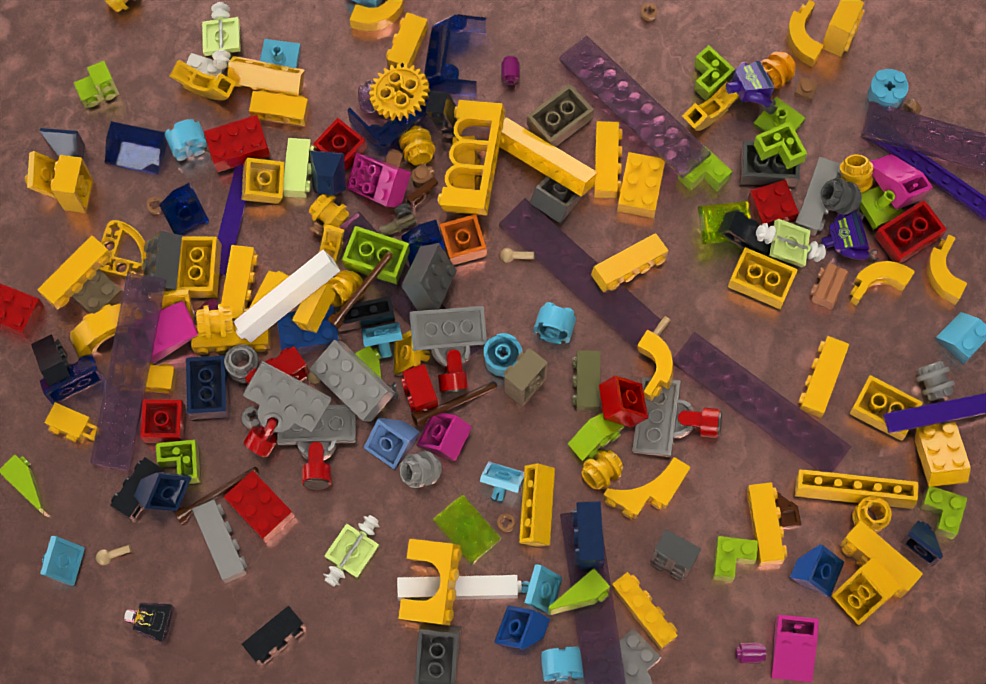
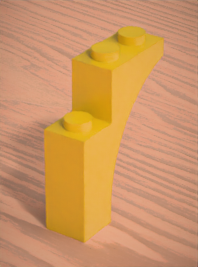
M674 457L661 475L644 486L629 490L607 488L603 495L604 503L611 508L617 507L622 510L621 513L629 519L632 517L637 519L648 500L651 501L650 504L659 510L661 508L666 510L691 467Z

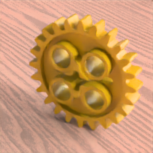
M398 63L397 68L390 65L389 71L383 68L385 73L381 74L378 72L379 79L373 78L375 84L370 85L372 90L369 92L371 96L370 101L374 109L377 110L379 115L383 114L385 119L390 116L392 121L396 116L399 121L402 120V116L409 119L410 113L416 116L415 110L422 111L420 105L426 106L424 99L429 98L428 93L430 89L425 74H422L420 69L416 70L414 65L409 68L407 63L404 67H401L400 63Z

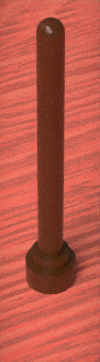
M387 252L339 312L330 315L327 320L338 329L341 328L344 324L345 315L392 259L393 254L391 252Z
M494 381L428 411H416L411 414L416 427L423 426L429 418L496 389L497 383Z
M252 467L187 508L179 507L173 513L180 524L188 521L189 515L193 513V508L225 494L252 470L257 474L258 468Z

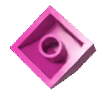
M440 413L429 419L416 446L443 459L456 461L472 426L456 415Z

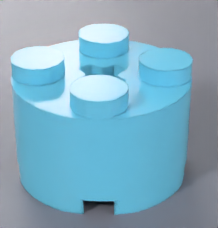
M894 69L879 70L873 77L868 89L869 102L882 112L896 110V108L901 106L908 92L909 86L906 75Z
M194 119L183 120L174 124L175 128L171 131L170 129L166 130L165 138L177 161H182L191 155L199 156L205 152L204 148L207 146V140L198 120L197 122H194Z
M546 302L539 310L533 328L534 334L536 335L538 332L541 335L540 339L549 343L561 344V341L569 343L576 323L574 310L557 307L551 302Z
M506 333L497 334L489 339L484 346V363L487 370L496 376L504 377L506 369L510 365L514 366L516 364V359L522 352L520 343L514 336ZM502 353H506V356L500 357Z
M565 647L566 649L559 650V648L542 651L543 680L545 682L554 680L556 682H566L568 677H572V679L583 678L580 648Z

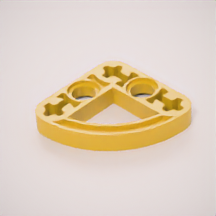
M112 220L106 226L101 244L105 246L107 243L112 242L115 244V247L109 251L112 255L108 262L109 265L101 266L99 269L104 274L140 282L144 274L138 276L133 271L138 272L142 269L143 261L146 259V252H144L145 241L132 226L119 220ZM116 226H118L119 231H118V230L115 231L114 237H115L116 239H114V238H112V237H113L112 228H116ZM124 233L129 235L138 244L142 263L116 257ZM125 264L127 269L124 272H118V265Z

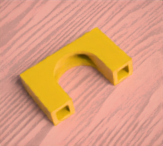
M268 271L249 309L290 275H286L281 271ZM326 282L301 302L292 319L301 330L317 333L336 295L331 285Z
M409 539L407 559L434 564L440 573L441 582L437 593L428 600L401 599L398 619L450 626L454 617L452 608L453 601L456 599L455 585L459 578L458 563L462 556L460 545Z

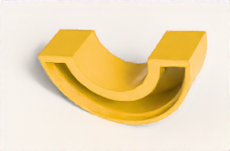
M131 301L113 306L108 304L103 306L100 311L84 316L83 321L70 332L69 340L79 359L82 360L96 353L99 345L105 340L117 334L129 332V327L145 317L139 306Z

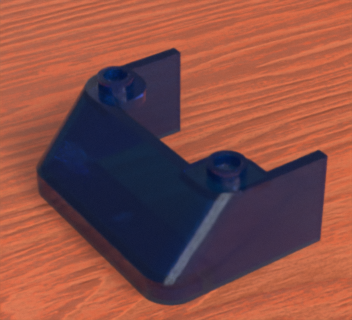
M456 14L432 26L424 71L430 91L477 97V81L459 79L458 68L455 65L446 64L450 33L466 31L486 34L487 24L485 17Z
M424 99L426 106L420 105L422 111L415 110L416 116L410 113L409 119L402 116L401 121L396 116L393 121L390 119L382 127L376 124L368 126L351 108L347 109L349 121L368 141L388 147L427 115L428 99Z

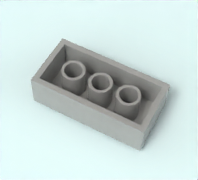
M333 340L310 368L362 421L371 422L396 393L341 341Z

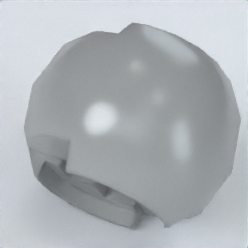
M249 406L242 413V424L250 430L254 426L260 427L261 425L258 419V406ZM256 414L257 419L251 421L250 416Z

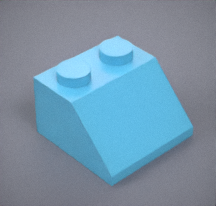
M960 312L935 339L960 362L965 364L986 342V324L977 317Z

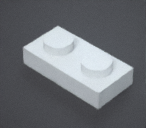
M193 53L190 54L186 63L202 73L213 76L219 73L223 74L225 70L215 67L212 59Z

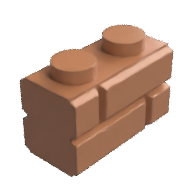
M827 263L826 268L821 267L817 278H820L819 284L814 283L810 293L813 295L811 301L832 310L849 272L831 263Z

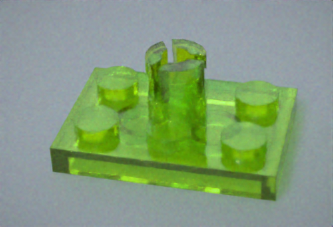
M748 201L698 206L703 244L730 241L718 233L726 212L739 210L745 214L744 216L751 219Z
M461 495L433 519L435 524L453 544L461 546L462 555L471 565L501 540V537L464 495Z

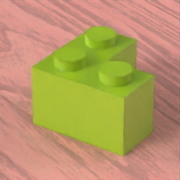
M709 45L695 58L694 67L703 75L696 80L694 90L707 101L726 82L729 83L733 78L735 68Z
M104 60L87 67L90 76L73 82L85 108L94 107L99 102L111 100L116 95H119Z
M791 122L757 135L753 144L761 160L779 153L787 169L803 163L807 156V152Z
M705 146L679 170L678 180L690 191L703 180L716 191H719L730 180L732 170Z
M603 413L589 419L567 444L582 461L588 458L593 459L600 447L606 446L610 441L614 442L621 436L619 432L624 426L605 420Z
M196 440L156 443L157 463L161 468L177 466V474L190 475L192 477L189 484L201 483L199 445Z
M928 486L924 491L920 509L938 515L934 529L935 534L954 539L958 535L968 498Z
M718 536L715 546L713 580L733 582L736 563L754 565L757 560L758 541Z

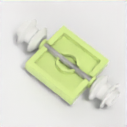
M217 2L211 7V17L214 20L202 22L204 56L212 55L214 59L212 63L215 67L226 69L231 58L230 53L241 51L240 20L238 17L229 18V6L223 2Z
M781 219L775 220L774 226L768 228V224L763 223L756 230L758 241L764 240L766 244L771 243L769 256L803 267L806 265L807 258H813L815 262H819L826 255L824 244L818 245L816 241L809 244L810 230Z
M363 516L365 522L363 524L358 523L360 532L346 523L324 555L326 559L337 565L336 567L329 566L330 573L324 574L326 577L325 581L331 586H340L339 579L345 578L343 570L358 579L379 548V544L367 537V535H375L373 531L375 527L380 528L377 524L379 521L373 516Z

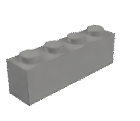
M822 157L818 159L796 222L797 226L810 230V235L816 236L817 231H822L825 223L822 217L824 214L827 215L829 211L825 208L820 197L822 187L829 180L841 177L840 163Z
M213 499L193 508L194 515L224 583L247 574L245 568L248 565L244 556L240 557L237 552L240 547L236 538L233 540L231 538L230 532L233 531L229 522H225L222 517L225 512L221 503L217 504Z

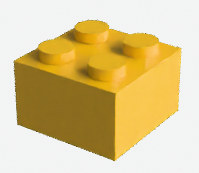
M247 158L243 164L241 200L279 204L283 198L284 162Z

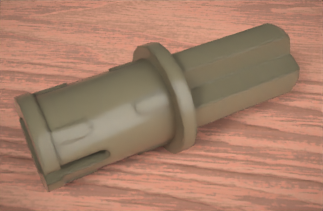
M411 213L397 220L394 218L395 221L379 228L382 235L388 236L416 224L417 220L414 214Z

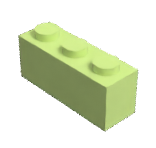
M288 138L283 180L284 197L307 198V192L311 190V181H308L309 174L312 175L310 151L314 150L310 139Z

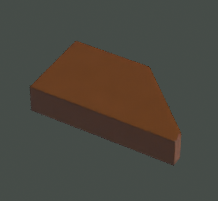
M434 177L407 196V203L410 204L411 209L425 200L430 194L429 190L437 186L438 181Z
M777 492L776 504L780 508L781 513L780 525L783 529L800 527L801 519L798 506Z

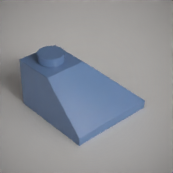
M378 418L363 448L395 470L412 448L420 432L405 421Z

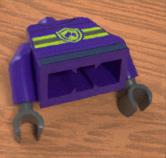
M760 60L751 64L742 62L734 71L732 82L726 83L727 93L737 92L741 101H750L763 105L768 114H773L778 109L774 106L776 104L775 100L770 99L774 86Z
M860 207L857 211L855 210L847 215L839 214L834 219L833 224L829 226L831 235L821 238L825 249L834 246L835 250L844 257L868 260L871 263L876 262L879 258H874L872 254H877L878 250L867 251L870 248L862 223L865 215L860 213L862 212Z

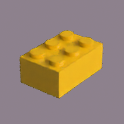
M861 0L840 1L822 43L824 50L840 57L844 51L848 52L852 39L855 37L865 10L862 9L865 2Z
M628 152L617 212L654 219L665 164L664 158Z
M60 155L59 160L55 162L54 171L56 173L55 177L51 180L50 188L65 211L86 213L94 179L83 158Z
M182 237L176 290L189 289L190 298H218L222 244L217 237Z
M745 247L732 274L728 288L781 310L798 269Z
M870 375L849 414L889 434L883 417L884 414L920 407L923 402ZM909 430L889 435L902 441Z
M956 422L917 428L915 444L928 486L967 483L971 466Z
M873 557L831 596L859 626L902 587L882 564Z

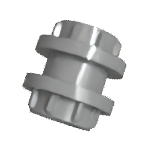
M237 345L227 352L224 364L229 376L234 381L247 383L245 377L251 370L258 369L260 361L253 348L247 345ZM249 361L245 366L237 367L239 362Z
M938 361L919 368L920 376L916 378L918 382L924 381L926 390L921 392L923 396L927 395L930 401L953 394L952 386L956 384L954 380L948 381L945 373L950 371L949 366L945 367L942 361Z
M423 451L418 454L407 455L404 461L401 462L399 471L404 483L412 488H419L423 485L435 484L437 479L440 478L442 466L437 456L429 451Z

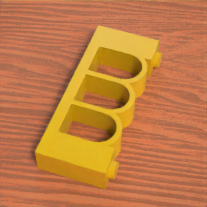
M459 100L458 107L455 106L454 117L457 121L454 125V134L458 141L451 146L449 151V157L453 166L445 174L447 187H443L442 193H439L438 204L443 211L488 215L506 112L503 103ZM469 126L491 127L489 141L464 139L461 137V134ZM465 150L487 151L484 165L458 163L457 157ZM462 174L482 176L480 190L455 188L452 186V183L457 176Z

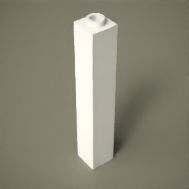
M324 250L310 259L233 321L237 327L235 331L241 339L246 338L251 343L340 272L334 259Z
M517 575L459 576L455 585V600L518 598V593H522L521 581H517ZM397 577L398 600H428L432 598L440 587L441 578Z

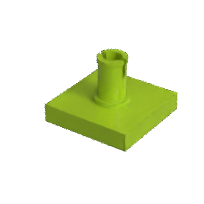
M776 96L773 100L776 102L774 106L778 109L773 114H768L764 110L753 124L754 127L764 133L787 122H791L793 128L797 131L806 118Z
M878 186L861 193L862 199L859 207L873 230L904 213L902 208L896 210L891 202L895 199V194L890 190L884 192Z

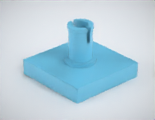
M264 39L260 61L297 68L301 45L300 43Z
M399 322L362 329L364 347L378 344L381 358L392 356L389 342L403 340Z
M488 462L481 475L480 482L493 485L494 490L491 498L496 500V496L499 493L497 501H503L505 490L518 493L524 480V472Z
M51 536L47 552L43 555L45 559L42 558L43 566L40 575L74 586L85 547L57 536Z
M535 564L531 581L522 582V585H527V587L521 586L522 593H527L524 603L550 615L548 607L557 600L563 577L542 565Z

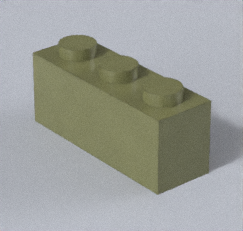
M577 351V357H573V368H577V375H573V387H576V394H573V405L576 406V412H600V351Z

